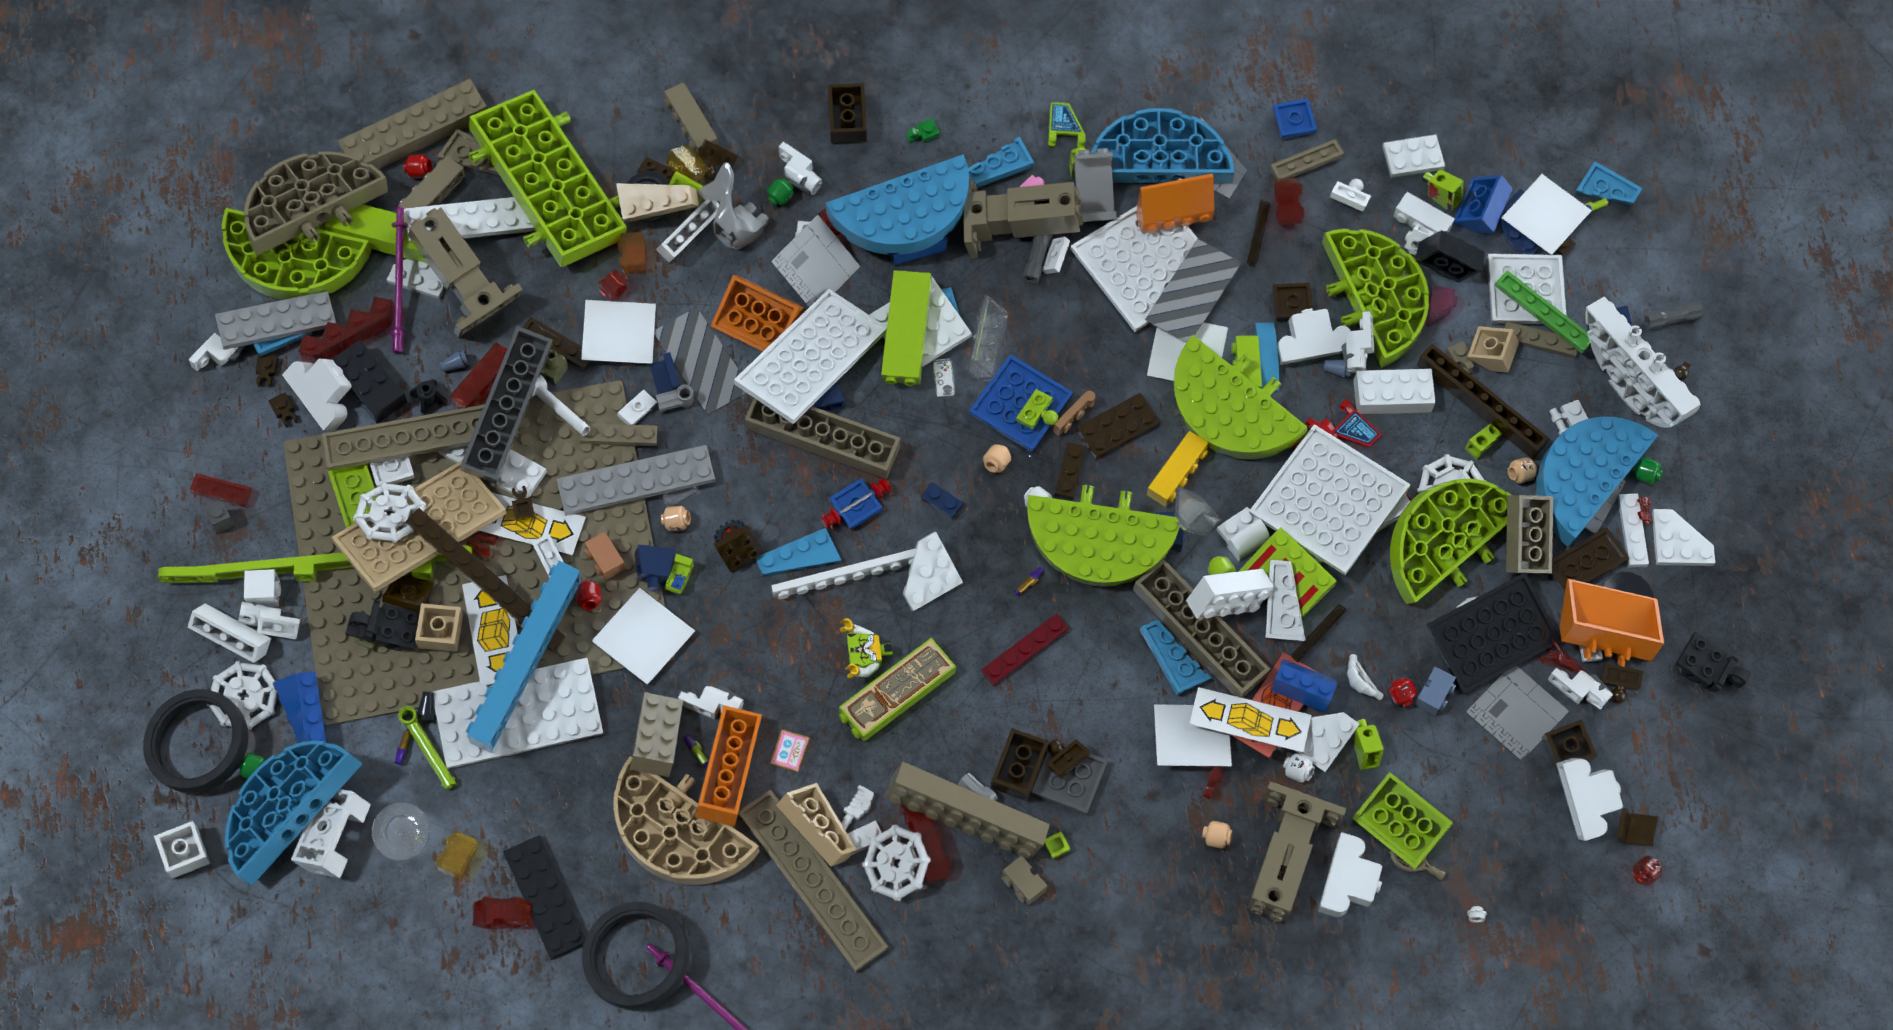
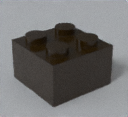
M1582 719L1547 732L1542 736L1557 773H1559L1556 765L1558 762L1571 758L1584 759L1589 762L1597 757Z

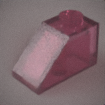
M1433 285L1425 326L1430 327L1449 315L1452 307H1456L1457 297L1454 296L1455 289Z

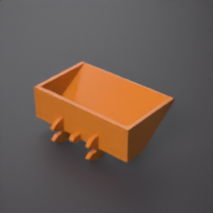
M1567 579L1560 621L1561 641L1583 646V656L1586 659H1591V652L1595 653L1596 649L1603 650L1606 657H1611L1612 653H1617V663L1622 667H1625V659L1630 660V657L1648 661L1653 660L1664 645L1657 599Z

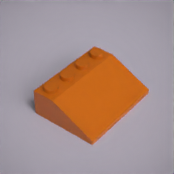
M1213 173L1140 187L1136 216L1141 233H1153L1159 229H1172L1175 226H1188L1195 222L1204 223L1213 219Z
M733 275L710 326L763 352L801 316L804 307L741 276Z

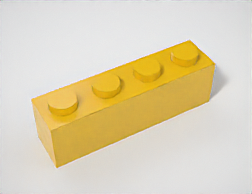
M1189 431L1152 481L1146 495L1164 507L1169 502L1173 503L1178 495L1176 493L1178 489L1184 488L1188 481V475L1190 473L1194 474L1198 468V461L1200 459L1204 460L1209 452L1207 450L1208 442Z

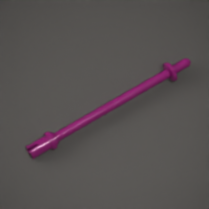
M399 206L396 210V222L392 223V227L396 228L394 329L390 331L393 353H404V336H406V332L402 329L404 228L408 227V223L404 222V208Z
M648 944L646 949L657 959L656 966L659 967L663 964L668 970H671L673 962L668 959L670 953L668 951L662 953L653 944ZM685 975L682 982L735 1030H748L690 977Z

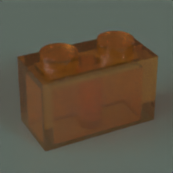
M644 232L621 233L622 240L618 241L619 252H622V257H619V266L623 268L624 275L647 274Z

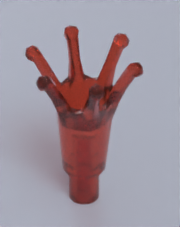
M1554 638L1552 642L1558 652L1548 648L1546 649L1549 651L1548 655L1553 658H1539L1542 664H1556L1571 672L1579 673L1581 670L1584 672L1586 670L1579 666L1578 662L1565 654Z

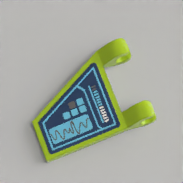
M1051 102L1048 146L1056 145V135L1078 136L1077 148L1085 147V133L1069 103Z

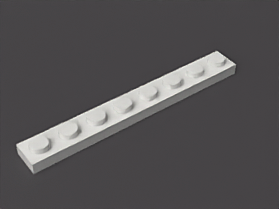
M916 548L771 585L773 598L786 599L792 594L797 593L801 595L807 593L808 590H821L826 588L827 585H840L847 580H860L866 575H879L886 570L891 569L895 571L902 568V566H911Z

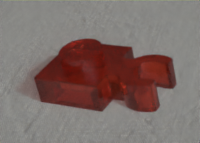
M1213 766L1203 795L1204 798L1211 799L1216 782H1221L1224 772L1220 771L1222 766Z

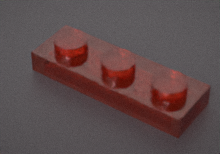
M196 473L190 487V492L246 507L252 489L248 486Z

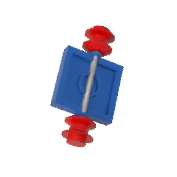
M879 477V483L871 482V490H869L860 478L829 498V501L836 510L830 508L829 514L822 513L821 521L826 528L833 529V524L837 523L840 525L842 518L850 530L882 511L883 507L875 496L882 499L884 492L890 494V484L886 479Z

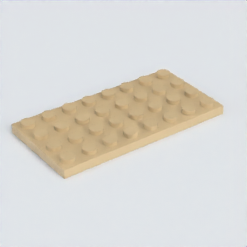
M463 460L413 489L420 499L426 503L427 508L424 512L458 542L507 514L503 505L478 477L460 471V465ZM409 497V498L407 499V503H408L409 506H410V505H413L414 503H413V501H412V500L410 499V497ZM388 511V512H387V516H390L391 513H395V512H393V511ZM371 521L366 522L370 528L375 526ZM354 523L332 536L334 544L374 593L440 554L415 531L397 540V543L379 539L369 540L359 525ZM402 525V526L398 527V530H397L396 532H398L399 530L405 528L406 526L403 527V525Z

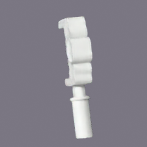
M858 786L857 794H855V798L850 802V806L843 809L846 816L843 817L841 824L845 830L853 818L860 820L864 813H868L869 809H871L874 793L863 786Z

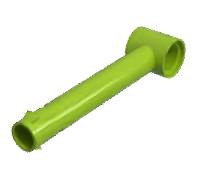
M410 706L401 708L398 714L401 725L411 732L442 783L441 786L446 790L451 789L456 785L455 777L451 776L420 726L415 709ZM412 714L413 718L410 721L403 720L404 716Z

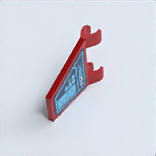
M1346 399L1339 407L1344 413L1348 414L1346 418L1335 428L1328 419H1324L1321 424L1330 428L1338 438L1367 448L1382 435Z

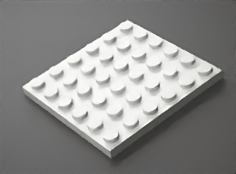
M1137 206L1071 245L1070 248L1134 332L1149 324L1145 320L1198 239L1188 226L1183 225L1175 226L1172 229H1159L1153 233H1141L1136 216Z
M1314 424L1250 509L1249 513L1256 519H1261L1264 524L1275 531L1281 527L1303 549L1346 575L1408 491L1410 484Z

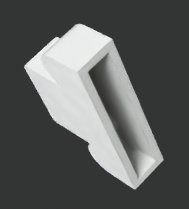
M1305 309L1300 314L1292 315L1288 320L1291 336H1284L1277 343L1279 365L1343 354L1341 346L1346 343L1350 329L1346 326H1339L1332 331L1327 309L1316 311Z
M318 359L315 364L296 361L282 374L323 431H336L345 421L347 409L343 404H338V402L351 388V384L344 376L343 370L333 360Z
M1571 758L1556 763L1578 840L1586 841L1603 835L1607 830V823L1600 816L1623 807L1619 794L1621 788L1615 780L1613 771L1603 769L1590 773L1591 767L1589 762L1579 758Z
M1341 832L1318 912L1341 917L1346 913L1350 902L1369 907L1374 899L1375 892L1379 893L1382 884L1379 881L1382 865L1361 858L1365 850V844L1362 839Z

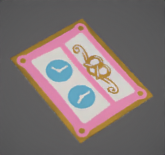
M782 729L770 764L798 772L810 738Z

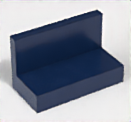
M670 352L663 354V361L649 364L657 394L677 390L680 386Z

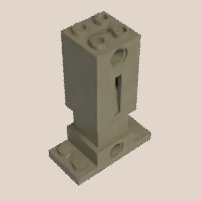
M969 176L968 196L964 207V243L970 258H978V251H981L980 242L991 241L992 235L1012 233L1014 238L1080 232V225H1083V217L1080 214L1082 198L1080 197L1079 189L1075 188L1074 182L1007 188V194L987 196L986 191H977L976 182H973L971 176Z
M441 207L437 210L433 208L426 213L427 217L422 220L418 218L410 224L408 237L446 290L452 289L462 303L461 311L464 316L456 321L454 329L456 336L460 337L520 297L522 288L519 284L515 286L510 284L503 289L504 292L502 293L494 281L489 283L479 269L481 262ZM430 227L433 231H429L426 228ZM479 301H484L486 305L480 304Z
M1270 781L1263 800L1267 801V804L1270 806L1282 807L1277 819L1281 824L1278 832L1274 831L1247 908L1251 909V912L1254 914L1268 915L1276 922H1286L1313 846L1309 844L1311 835H1315L1321 821L1326 826L1339 827L1347 808Z

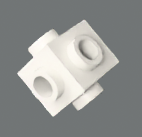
M1418 224L1406 235L1405 241L1407 243L1405 248L1411 254L1416 255L1418 242L1433 235L1434 232Z

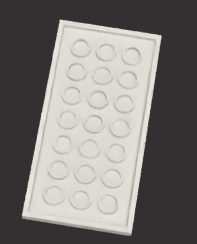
M828 289L734 379V384L794 424L886 334L887 327Z
M588 658L535 669L492 753L471 744L468 740L466 729L471 721H475L477 717L475 712L478 706L484 704L486 700L484 696L488 687H493L494 684L485 685L480 684V681L433 691L435 712L447 769L604 735Z

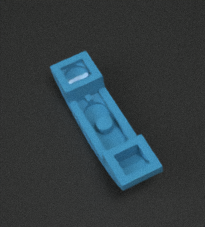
M1274 322L1255 323V335L1259 336L1262 388L1272 377L1276 378L1275 381H1279L1278 348Z

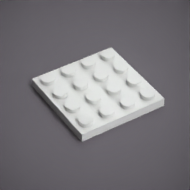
M1488 254L1491 323L1543 324L1494 286L1496 281L1507 270L1566 315L1562 255Z
M933 277L922 367L972 337L971 331ZM890 302L870 314L871 317L886 327Z

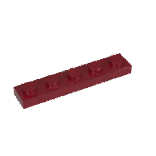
M1056 613L982 668L981 673L992 686H995L1067 632L1069 627Z

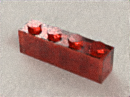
M495 343L450 395L453 407L462 409L479 406L488 398L507 348L498 343Z

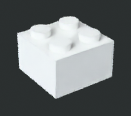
M193 821L154 836L164 867L171 879L210 864L198 827Z

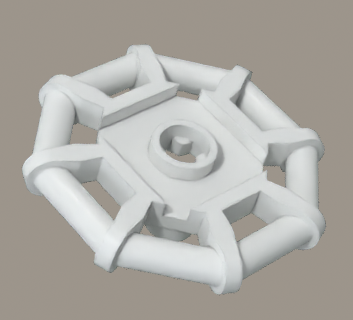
M1445 454L1444 457L1423 466V473L1417 492L1420 494L1427 488L1443 482L1471 479L1467 474L1469 471L1474 479L1486 480H1484L1472 460L1467 461ZM1445 465L1446 469L1440 472L1436 471V469ZM1452 465L1464 467V469L1455 470ZM1430 476L1435 478L1433 485H1428Z
M382 482V485L359 496L360 501L356 514L353 516V521L363 530L367 539L387 540L397 543V540L414 531L405 523L411 513H414L418 508L424 511L427 506L413 490V486ZM389 492H396L402 494L401 496L389 495ZM409 497H410V499H411V500L413 501V503H414L413 505H410V506H409V504L407 503V499H408ZM366 505L371 507L369 514H364ZM388 511H393V512H395V513H391L390 516H387V512H388ZM371 521L375 526L370 528L366 522ZM402 525H403V527L406 526L405 528H403V529L399 530L398 532H396V531L398 530V527H400V526H402Z
M235 661L234 665L217 676H213L211 690L218 693L220 686L225 688L223 695L235 703L242 712L248 731L252 730L254 726L269 716L275 714L274 710L278 693L273 686L275 680L267 670L266 665ZM243 671L255 672L256 674L254 677L243 676ZM237 672L238 677L232 678L229 683L224 681ZM262 677L269 687L263 688L259 681ZM243 692H246L249 695V697H245L244 700H241V697L239 695ZM270 694L268 704L264 705L265 695ZM207 704L220 721L221 726H231L229 717L223 713L221 708ZM262 710L261 713L251 719L250 716L254 711Z
M892 825L890 829L870 839V847L862 867L865 868L872 886L871 890L874 893L878 892L893 898L895 901H900L907 894L922 888V882L931 858L928 857L921 840L922 836L918 832L914 833L900 828L898 825ZM892 837V843L886 846L882 843L883 841ZM901 837L909 839L907 845L900 842ZM914 847H916L920 858L916 857ZM877 848H878V849H880L881 851L877 854V857H876L877 862H873L874 857H875V854H876V851H877ZM895 859H900L901 861L898 863V868L894 866ZM917 864H920L915 877V872H913L914 867H917ZM873 868H878L881 875L879 880ZM910 880L911 883L902 888V883ZM887 882L894 883V889L885 887V884Z

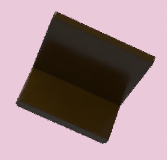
M1622 808L1617 839L1625 844L1653 847L1658 816L1629 813L1627 808Z

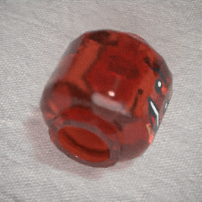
M1652 856L1642 857L1632 868L1635 881L1648 886L1658 880L1663 873L1660 861Z

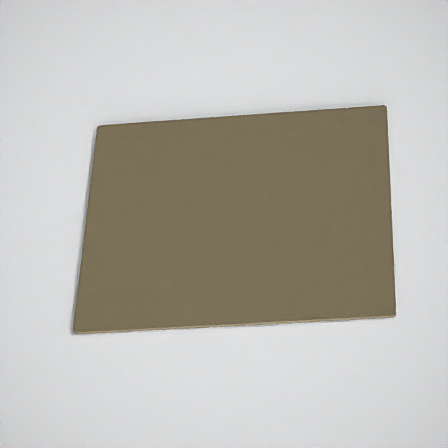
M620 380L552 392L557 399L585 423L626 425L617 416V413L627 405L623 383ZM537 395L530 399L518 429L519 436L515 437L511 450L547 469V473L530 496L532 503L564 511L557 483L558 478L637 461L635 445L580 444V433ZM322 434L287 440L283 445L299 557L341 553L332 541V536L346 529L327 471ZM436 452L409 456L415 478L394 485H411L414 489L456 463ZM369 463V464H367V467H368V470H369V473H370V476H371V479H372L374 488H377L376 483H375V479H374V476H373V472H372V469H371V466H370V463ZM479 478L491 493L514 498L511 493L489 481ZM389 492V495L401 496L402 494L396 492ZM645 498L576 514L586 518L573 555L559 552L564 563L580 570L581 583L589 580L599 585L602 598L601 603L593 610H584L576 603V595L574 594L557 626V629L566 636L565 639L553 652L548 648L545 649L536 669L588 658L591 676L627 669L592 642V640L639 588L665 607L661 584H659V591L650 592L647 590L648 582H641L637 577L634 553L638 545L653 546ZM477 531L459 542L461 545L472 547V554L496 576L506 575L508 586L529 605L532 606L534 600L539 599L541 586L544 582H548L549 576L532 544L482 531ZM604 531L625 564V570L607 580L602 575L598 576L593 567L595 563L593 560L589 561L584 553V550H586L585 542ZM449 561L434 562V580H426L433 582L434 588L425 604L461 607L463 620L458 652L420 649L417 643L415 644L414 651L408 649L400 651L391 650L381 643H377L373 651L355 643V637L345 635L349 617L353 612H362L370 615L375 599L381 600L379 607L382 608L384 604L382 596L389 585L374 593L355 568L317 571L316 581H303L323 724L329 726L398 713L405 706L418 709L423 691L433 692L480 681L462 584L471 583L472 581ZM411 571L405 574L406 576L413 577ZM515 620L517 633L520 634L523 627Z

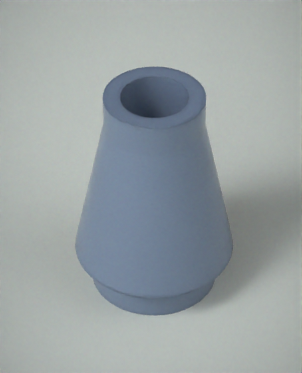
M458 350L440 362L443 371L447 372L466 368V365L470 364L465 351Z
M1325 360L1324 371L1343 378L1346 376L1350 377L1351 372L1347 370L1344 360Z

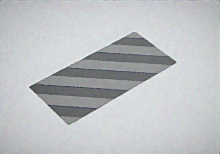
M1197 239L1145 320L1187 342L1192 335H1196L1241 262Z
M697 307L654 330L655 336L665 351L671 353L673 363L686 383L692 387L694 395L707 414L746 394L744 390L734 384V379L741 372Z

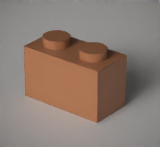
M605 531L585 542L586 550H584V553L589 561L593 560L595 563L593 567L598 576L602 575L607 580L625 570L624 561Z

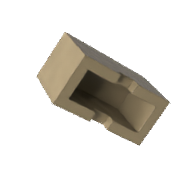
M1021 855L1003 870L1002 880L1009 888L1012 886L1020 902L1030 905L1047 891V884L1038 874L1034 876L1031 873L1032 867Z

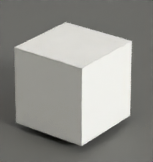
M275 570L245 571V601L268 607H279L281 584Z

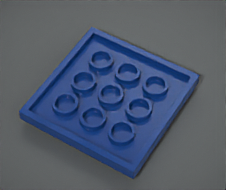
M1010 354L970 408L969 414L1030 452H1033L1051 425H1047L1041 417L1032 430L1017 422L1016 417L1036 389L1052 397L1053 401L1046 411L1053 410L1057 415L1061 413L1071 399L1073 392Z

